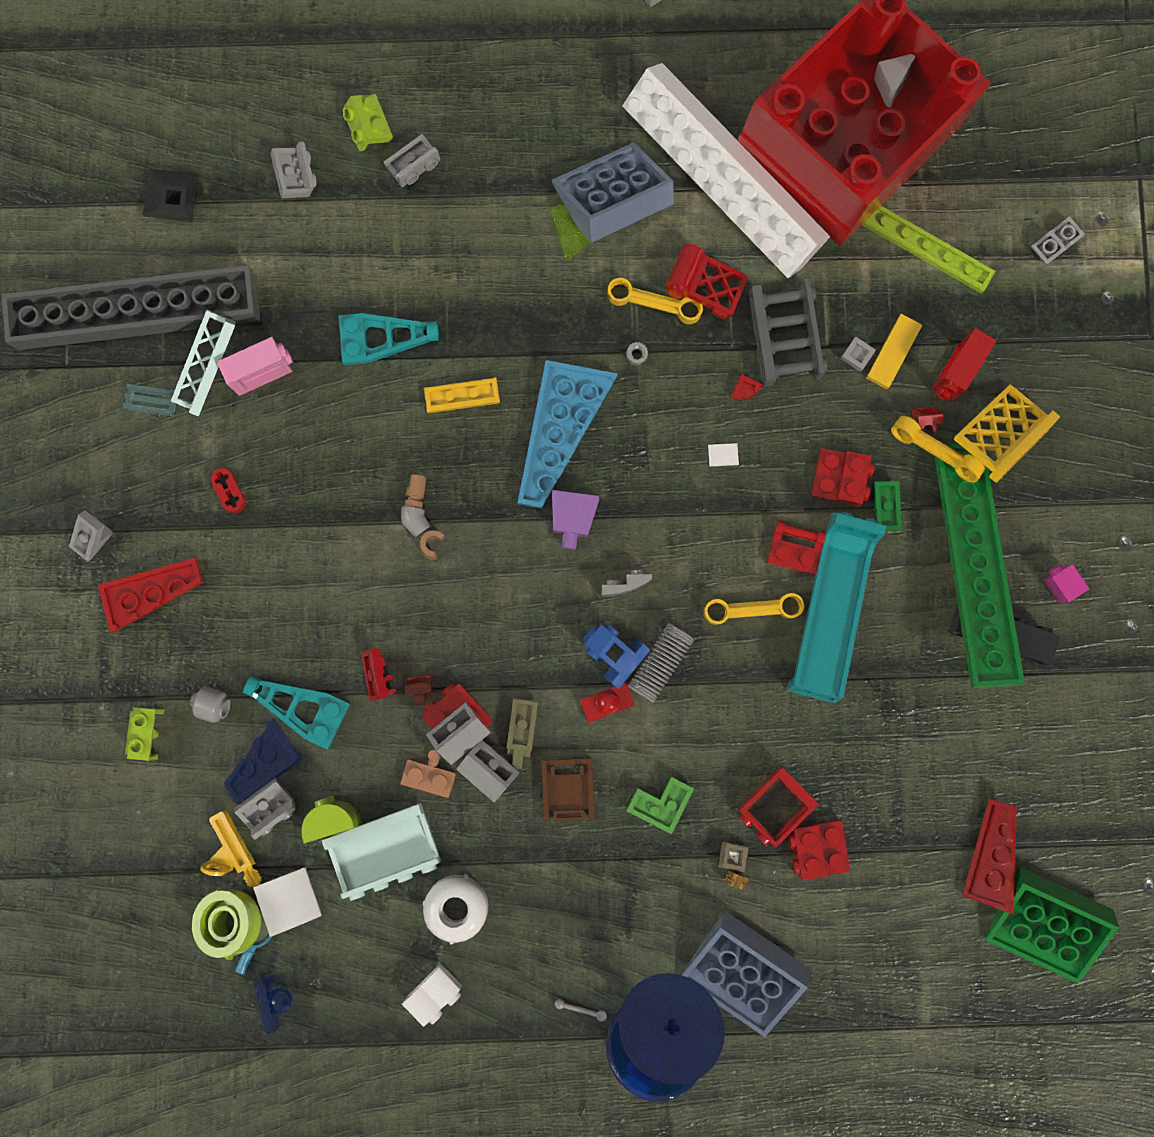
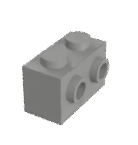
M465 702L428 732L426 736L436 751L452 765L491 732L479 715Z
M483 740L469 752L456 769L493 802L500 797L519 774L514 767Z

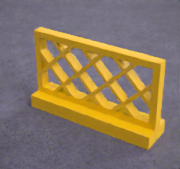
M1010 384L962 429L954 440L992 471L989 477L997 483L1050 430L1060 416L1054 411L1049 415L1046 414ZM1009 394L1014 398L1017 404L1008 403L1006 395ZM993 409H1002L1004 417L995 416ZM1009 410L1019 411L1020 418H1011ZM1026 412H1031L1038 419H1027ZM980 421L989 422L991 430L981 429ZM996 423L1006 424L1007 431H998ZM1013 425H1022L1023 433L1014 432ZM965 435H976L977 443H972ZM983 436L992 437L994 444H984ZM999 437L1009 438L1010 446L1001 445ZM986 450L995 451L997 460L993 461L987 456Z

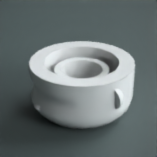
M467 874L451 875L440 879L433 885L423 901L424 921L428 929L439 939L450 942V944L463 942L475 936L484 925L488 914V900L484 889ZM458 897L465 901L468 913L463 919L452 920L445 914L444 904L448 899Z

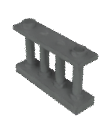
M810 278L804 279L801 290L767 295L766 292H762L761 285L751 286L748 295L763 387L773 386L779 375L814 370L815 379H821L825 371H827V359L822 357L813 302L816 300L815 287L810 284ZM803 300L805 314L775 318L766 316L765 307L768 304ZM807 324L809 337L776 342L773 339L770 340L769 331H771V328ZM810 347L812 361L778 365L773 361L772 354H775V351Z

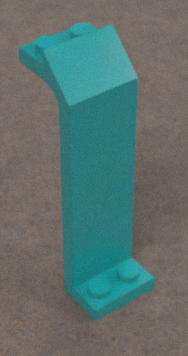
M846 512L832 513L814 579L795 674L788 683V692L834 704L844 698L871 557L877 542L885 535L886 525L880 524L877 520L860 519Z

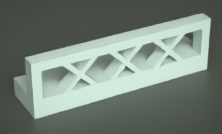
M206 310L171 402L189 408V413L199 416L219 367L217 362L223 357L236 321ZM209 317L224 323L221 332L210 335L206 327ZM205 331L207 337L201 339L203 332ZM218 337L216 344H214L212 339ZM209 340L213 352L211 355L201 358L197 347L200 343ZM196 354L198 360L192 362L194 355ZM209 360L207 367H205L203 361ZM200 363L204 371L203 377L192 380L188 370L190 366ZM186 376H187L189 382L183 384V383H184V380H185V378H186ZM200 382L198 389H196L194 384ZM190 385L195 393L192 403L178 397L180 390Z

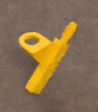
M227 810L212 816L209 821L223 846L209 861L201 865L200 870L208 875L223 876L233 871V867H235L237 873L244 872V880H246L247 886L253 888L261 885L262 877L258 870L252 867V865L256 864L253 860L254 858H252Z

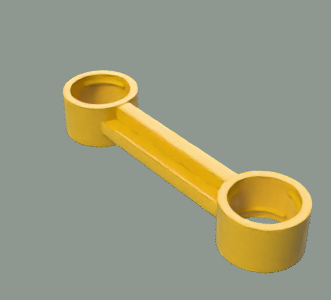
M616 278L608 286V299L614 305L622 306L631 302L677 314L678 318L685 324L696 323L703 311L702 304L687 297L678 300L632 288L630 282L624 278ZM616 285H623L628 289L629 294L623 299H617L612 295L611 290ZM692 303L697 306L698 314L692 318L683 315L681 307L684 304Z
M899 417L891 428V432L896 439L907 444L913 442L954 467L956 473L968 482H977L986 469L985 465L973 455L963 456L921 431L919 424L910 417Z
M794 593L786 594L779 600L730 604L720 599H714L706 604L703 614L706 621L713 625H719L729 618L779 614L786 619H793L803 612L804 602L799 595ZM788 597L794 598L799 605L798 612L792 616L786 614L782 609V603ZM719 603L725 608V615L722 620L715 621L709 617L707 610L710 605Z

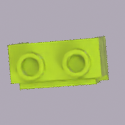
M134 707L133 711H130L125 749L127 759L158 760L159 754H151L152 739L157 738L159 735L158 730L154 729L156 714H164V709Z

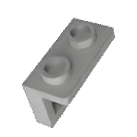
M421 134L385 160L384 165L403 188L407 184H413L424 171H430L435 168L438 161H440V156L436 147H432L423 134Z
M304 141L298 142L296 148H272L270 155L281 198L309 197L314 187H316V176L311 172V156L309 150H306Z
M275 777L236 806L234 813L250 829L251 836L255 840L259 836L267 835L279 821L288 819L296 807L292 795Z

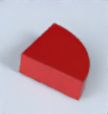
M741 374L730 398L736 400L749 399L761 390L763 384Z

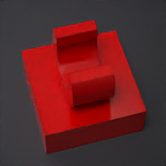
M937 407L912 409L911 418L919 424L921 431H923L926 425H930V431L934 434L938 429L937 424H943V413Z

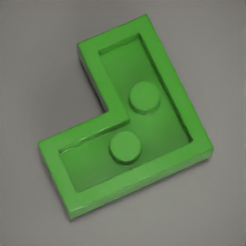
M670 777L660 799L637 788L626 811L672 834L694 788L673 777Z

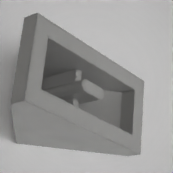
M909 54L878 62L874 81L887 107L891 108L910 75L915 55Z

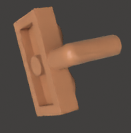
M434 749L428 753V764L410 759L407 760L400 784L449 798L456 773L437 768L441 755Z

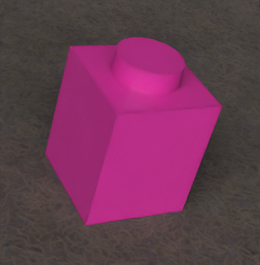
M1059 564L1048 571L1050 575L1043 579L1059 604L1069 603L1089 590V587L1073 564L1066 566Z

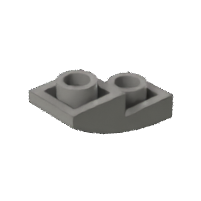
M1069 216L1034 243L1031 248L1047 265L1085 234Z
M632 570L631 574L626 575V585H622L621 580H609L607 585H602L601 587L602 597L621 595L634 591L652 580V574H646V570Z

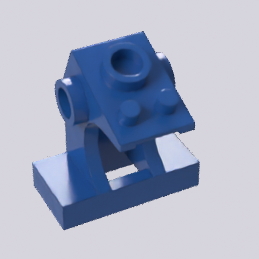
M607 624L605 627L600 625L599 628L594 625L582 639L586 642L584 646L587 647V650L585 652L596 661L601 658L611 667L604 678L619 689L650 649L636 639L627 647L617 638L619 633ZM614 643L623 651L615 661L605 654Z

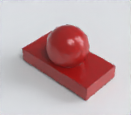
M627 682L623 683L619 689L614 686L580 699L588 723L635 706Z

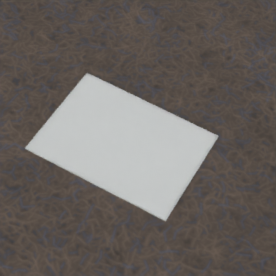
M737 443L708 445L709 466L739 465Z

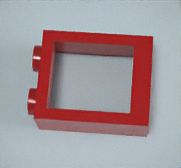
M974 328L962 339L931 390L936 392V396L944 401L949 400L952 402L965 392L995 345L996 340L977 328Z
M778 766L737 810L741 813L738 816L739 819L748 828L753 825L759 831L756 836L766 846L771 844L777 847L819 804L783 767ZM779 780L798 799L802 806L771 835L748 809Z

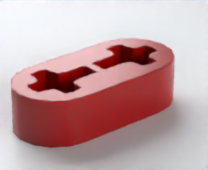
M226 468L216 469L211 475V483L221 505L231 513H240L246 506V499L235 475ZM222 474L229 477L226 480L229 487L227 489L223 484L218 483L221 480L220 475ZM229 493H231L233 497L239 498V500L236 502V507L228 505V503L231 502Z

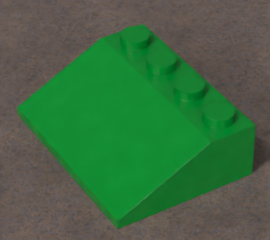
M1019 867L1015 873L1014 914L997 909L985 936V941L1079 984L1117 932L1119 925L1113 909Z

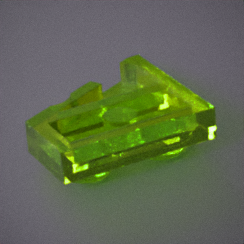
M561 201L551 210V215L557 229L565 260L569 262L590 241L578 229L563 201Z

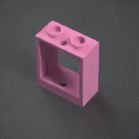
M273 337L217 362L227 385L239 396L293 372L289 365L293 361L288 350L284 348L281 342L277 344Z

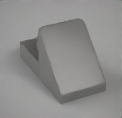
M85 510L77 516L69 547L88 562L109 539L112 531Z

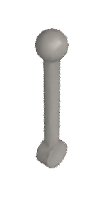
M562 999L555 1001L557 1009L566 1008L597 1017L599 1021H604L607 1018L604 1010L593 1011L565 1003Z

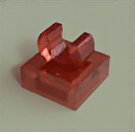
M432 676L406 678L405 693L406 695H414L415 705L426 704V693H431Z

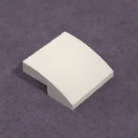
M306 867L253 887L270 937L322 916Z

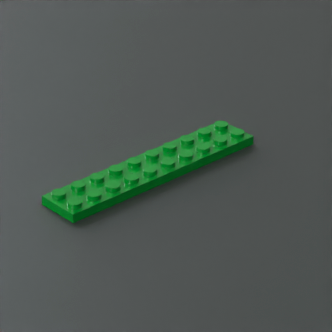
M945 444L963 456L972 455L960 444ZM934 456L971 689L1021 686L1025 684L989 469L986 467L978 481L972 483L962 479L956 473L954 467Z

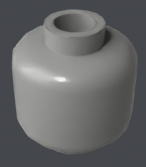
M211 687L201 688L190 699L193 715L198 719L215 723L220 719H224L230 710L231 703L227 694L224 691Z

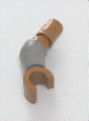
M411 475L410 486L406 489L408 500H405L404 507H401L402 524L416 538L420 537V551L422 555L427 559L436 560V552L430 551L426 547V542L430 539H437L440 542L444 539V535L436 530L430 531L431 526L424 516L425 511L422 509L423 503L420 500L424 499L426 477Z

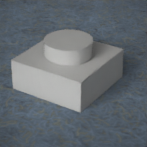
M855 337L840 359L861 372L876 350Z

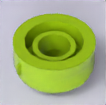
M217 888L215 892L208 894L200 901L192 919V933L197 946L211 957H225L227 960H232L233 956L248 950L257 940L261 928V913L255 900L248 894L237 890ZM228 913L234 919V927L231 933L228 932L226 927Z

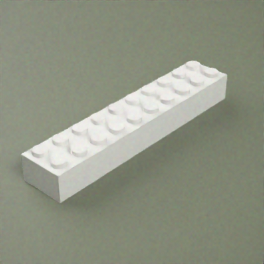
M663 63L646 69L622 106L787 278L800 271L830 236Z

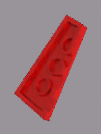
M192 558L99 584L98 587L110 633L119 631L204 583L198 559Z
M989 798L962 896L1014 914L1017 807Z

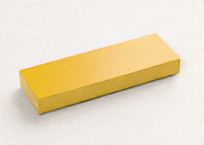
M900 314L866 379L888 389L918 335L922 324Z
M497 378L424 388L427 413L500 403Z

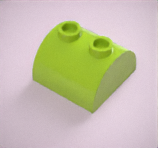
M334 795L314 802L316 808L311 810L303 821L302 839L304 843L353 829L362 824L361 817L351 804L344 801H335Z

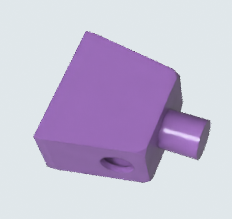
M552 490L553 532L563 534L561 548L576 550L578 536L588 537L599 503V496Z

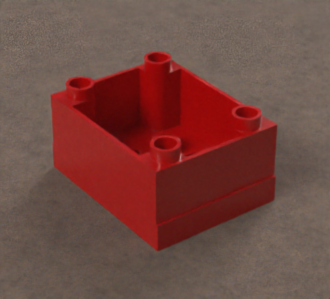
M861 0L754 101L737 141L840 247L960 128L991 83L981 74L980 66L974 59L962 57L906 6L905 0ZM909 54L915 55L910 75L891 108L887 107L874 81L878 62Z

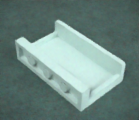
M421 803L322 840L324 849H328L342 889L341 897L342 899L349 897L350 901L364 896V891L373 888L374 892L387 888L389 887L388 882L397 879L398 883L411 879L413 878L412 873L421 870L422 874L437 869L436 864L441 861Z

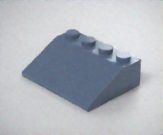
M634 142L552 179L553 186L578 229L591 243L674 204L673 180Z
M725 911L681 974L680 979L765 1037L806 991L809 985L811 969Z

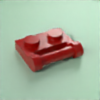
M777 520L767 564L816 575L826 532L820 530L814 532L786 525L784 521ZM782 534L814 541V546L810 548L782 541L781 537Z

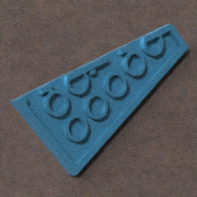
M546 360L519 492V505L543 508L616 380L617 373Z

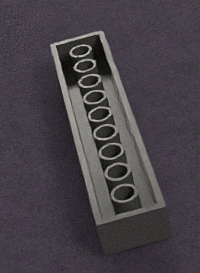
M249 265L1 294L5 342L17 350L199 329L206 310L236 321L235 325L261 322L256 274ZM209 317L206 327L223 326L224 323Z

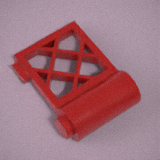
M687 243L681 248L665 288L671 297L676 299L687 297L712 309V314L725 320L726 317H732L748 275L705 255L701 247ZM706 264L715 268L718 275L708 278L705 271ZM733 277L739 280L738 287L730 289L726 278ZM720 280L725 291L715 293L711 282ZM706 285L710 295L704 297L695 293L696 288ZM728 296L731 303L729 309L720 305L718 297Z

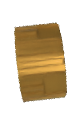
M728 870L724 883L741 890H746L749 877Z

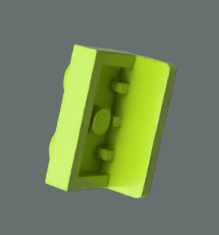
M376 94L350 96L343 108V117L349 125L352 140L356 143L358 150L364 151L368 144L390 142L393 136Z

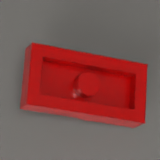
M380 648L361 652L369 701L387 698V695L394 694L396 689L389 690L386 688V682L394 679L392 675L383 677L385 661L383 655L380 654Z

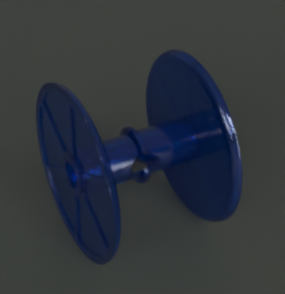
M671 973L650 976L633 987L625 998L622 1007L616 1012L609 1024L605 1043L609 1066L620 1084L637 1097L656 1102L676 1099L692 1089L699 1078L704 1076L716 1064L724 1044V1022L716 1001L696 981Z

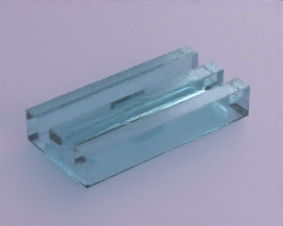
M127 384L126 389L128 392L127 394L125 393L126 403H123L124 409L174 416L176 403L171 402V400L134 395V392L169 396L172 399L174 390ZM135 400L170 406L169 409L135 405L132 404V401Z

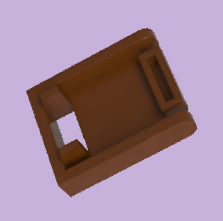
M592 758L542 760L544 821H549V811H554V821L584 820V809H589V820L594 819ZM579 764L580 774L555 775L554 765Z

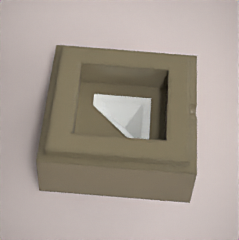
M722 842L718 868L744 873L749 847Z

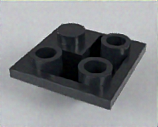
M149 169L143 216L192 221L198 174Z

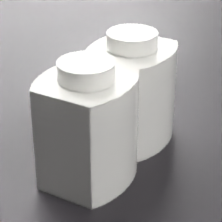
M440 963L404 999L402 1005L423 1027L428 1022L434 1024L443 1014L440 1010L446 1004L452 1006L461 996L459 991L462 985Z

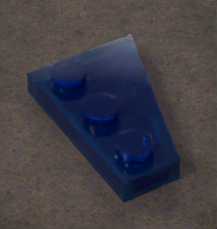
M271 718L267 724L268 727L254 741V746L246 757L241 759L224 782L225 787L238 805L302 759L274 718Z

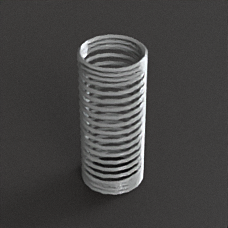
M670 623L664 628V633H661L662 637H658L657 644H654L655 648H651L652 652H649V655L646 656L647 659H644L643 667H639L641 671H637V674L634 675L635 678H632L628 685L629 688L653 703L658 697L648 689L658 695L660 692L650 685L662 691V688L649 679L662 687H665V685L651 675L667 683L666 680L653 671L666 679H670L654 666L672 676V673L662 668L656 662L675 672L674 669L664 664L658 658L677 668L676 665L666 660L660 654L679 664L677 660L662 650L676 659L682 660L664 646L684 657V654L666 642L687 653L686 650L668 638L685 649H689L688 646H691L694 641L690 635Z

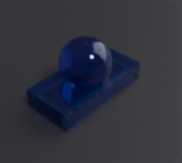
M267 975L260 977L254 983L265 1033L269 1034L276 1032L281 1026L279 1014H283L291 1008L293 999L290 991L285 988L273 990L270 976Z

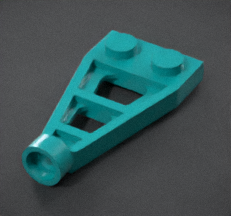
M364 313L339 315L343 365L370 363L430 341H439L437 321L419 322ZM369 327L384 329L387 341L385 344L375 348L367 347L366 330ZM394 328H408L411 331V338L408 341L394 343L392 330ZM425 329H427V335H424Z
M253 675L248 679L243 690L244 694L258 700L301 737L327 750L330 748L350 706V703L329 693L263 681ZM262 685V691L260 693H257L260 686ZM281 691L293 696V701L287 711L273 703L276 692ZM303 700L315 702L319 706V710L311 724H305L295 714L298 703Z

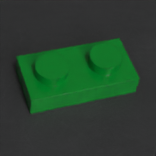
M899 481L874 482L875 520L882 525H886L885 532L901 531L902 517Z

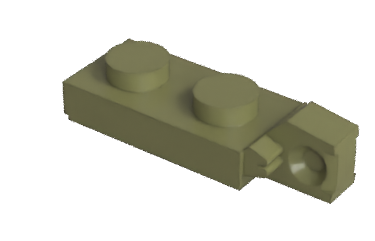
M513 698L507 755H513L512 767L522 770L523 758L530 757L538 701Z

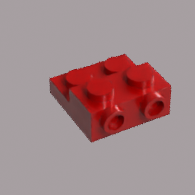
M821 448L819 450L810 497L859 507L863 504V501H867L869 498L870 487L866 486L867 478L872 477L875 463H871L872 456L850 451L843 453Z
M453 683L450 684L442 692L444 697L438 703L434 700L423 709L425 714L421 717L433 729L466 702L479 715L486 726L494 721L460 683L457 686Z
M842 820L797 826L788 835L790 849H794L796 858L792 860L793 871L801 880L850 872Z

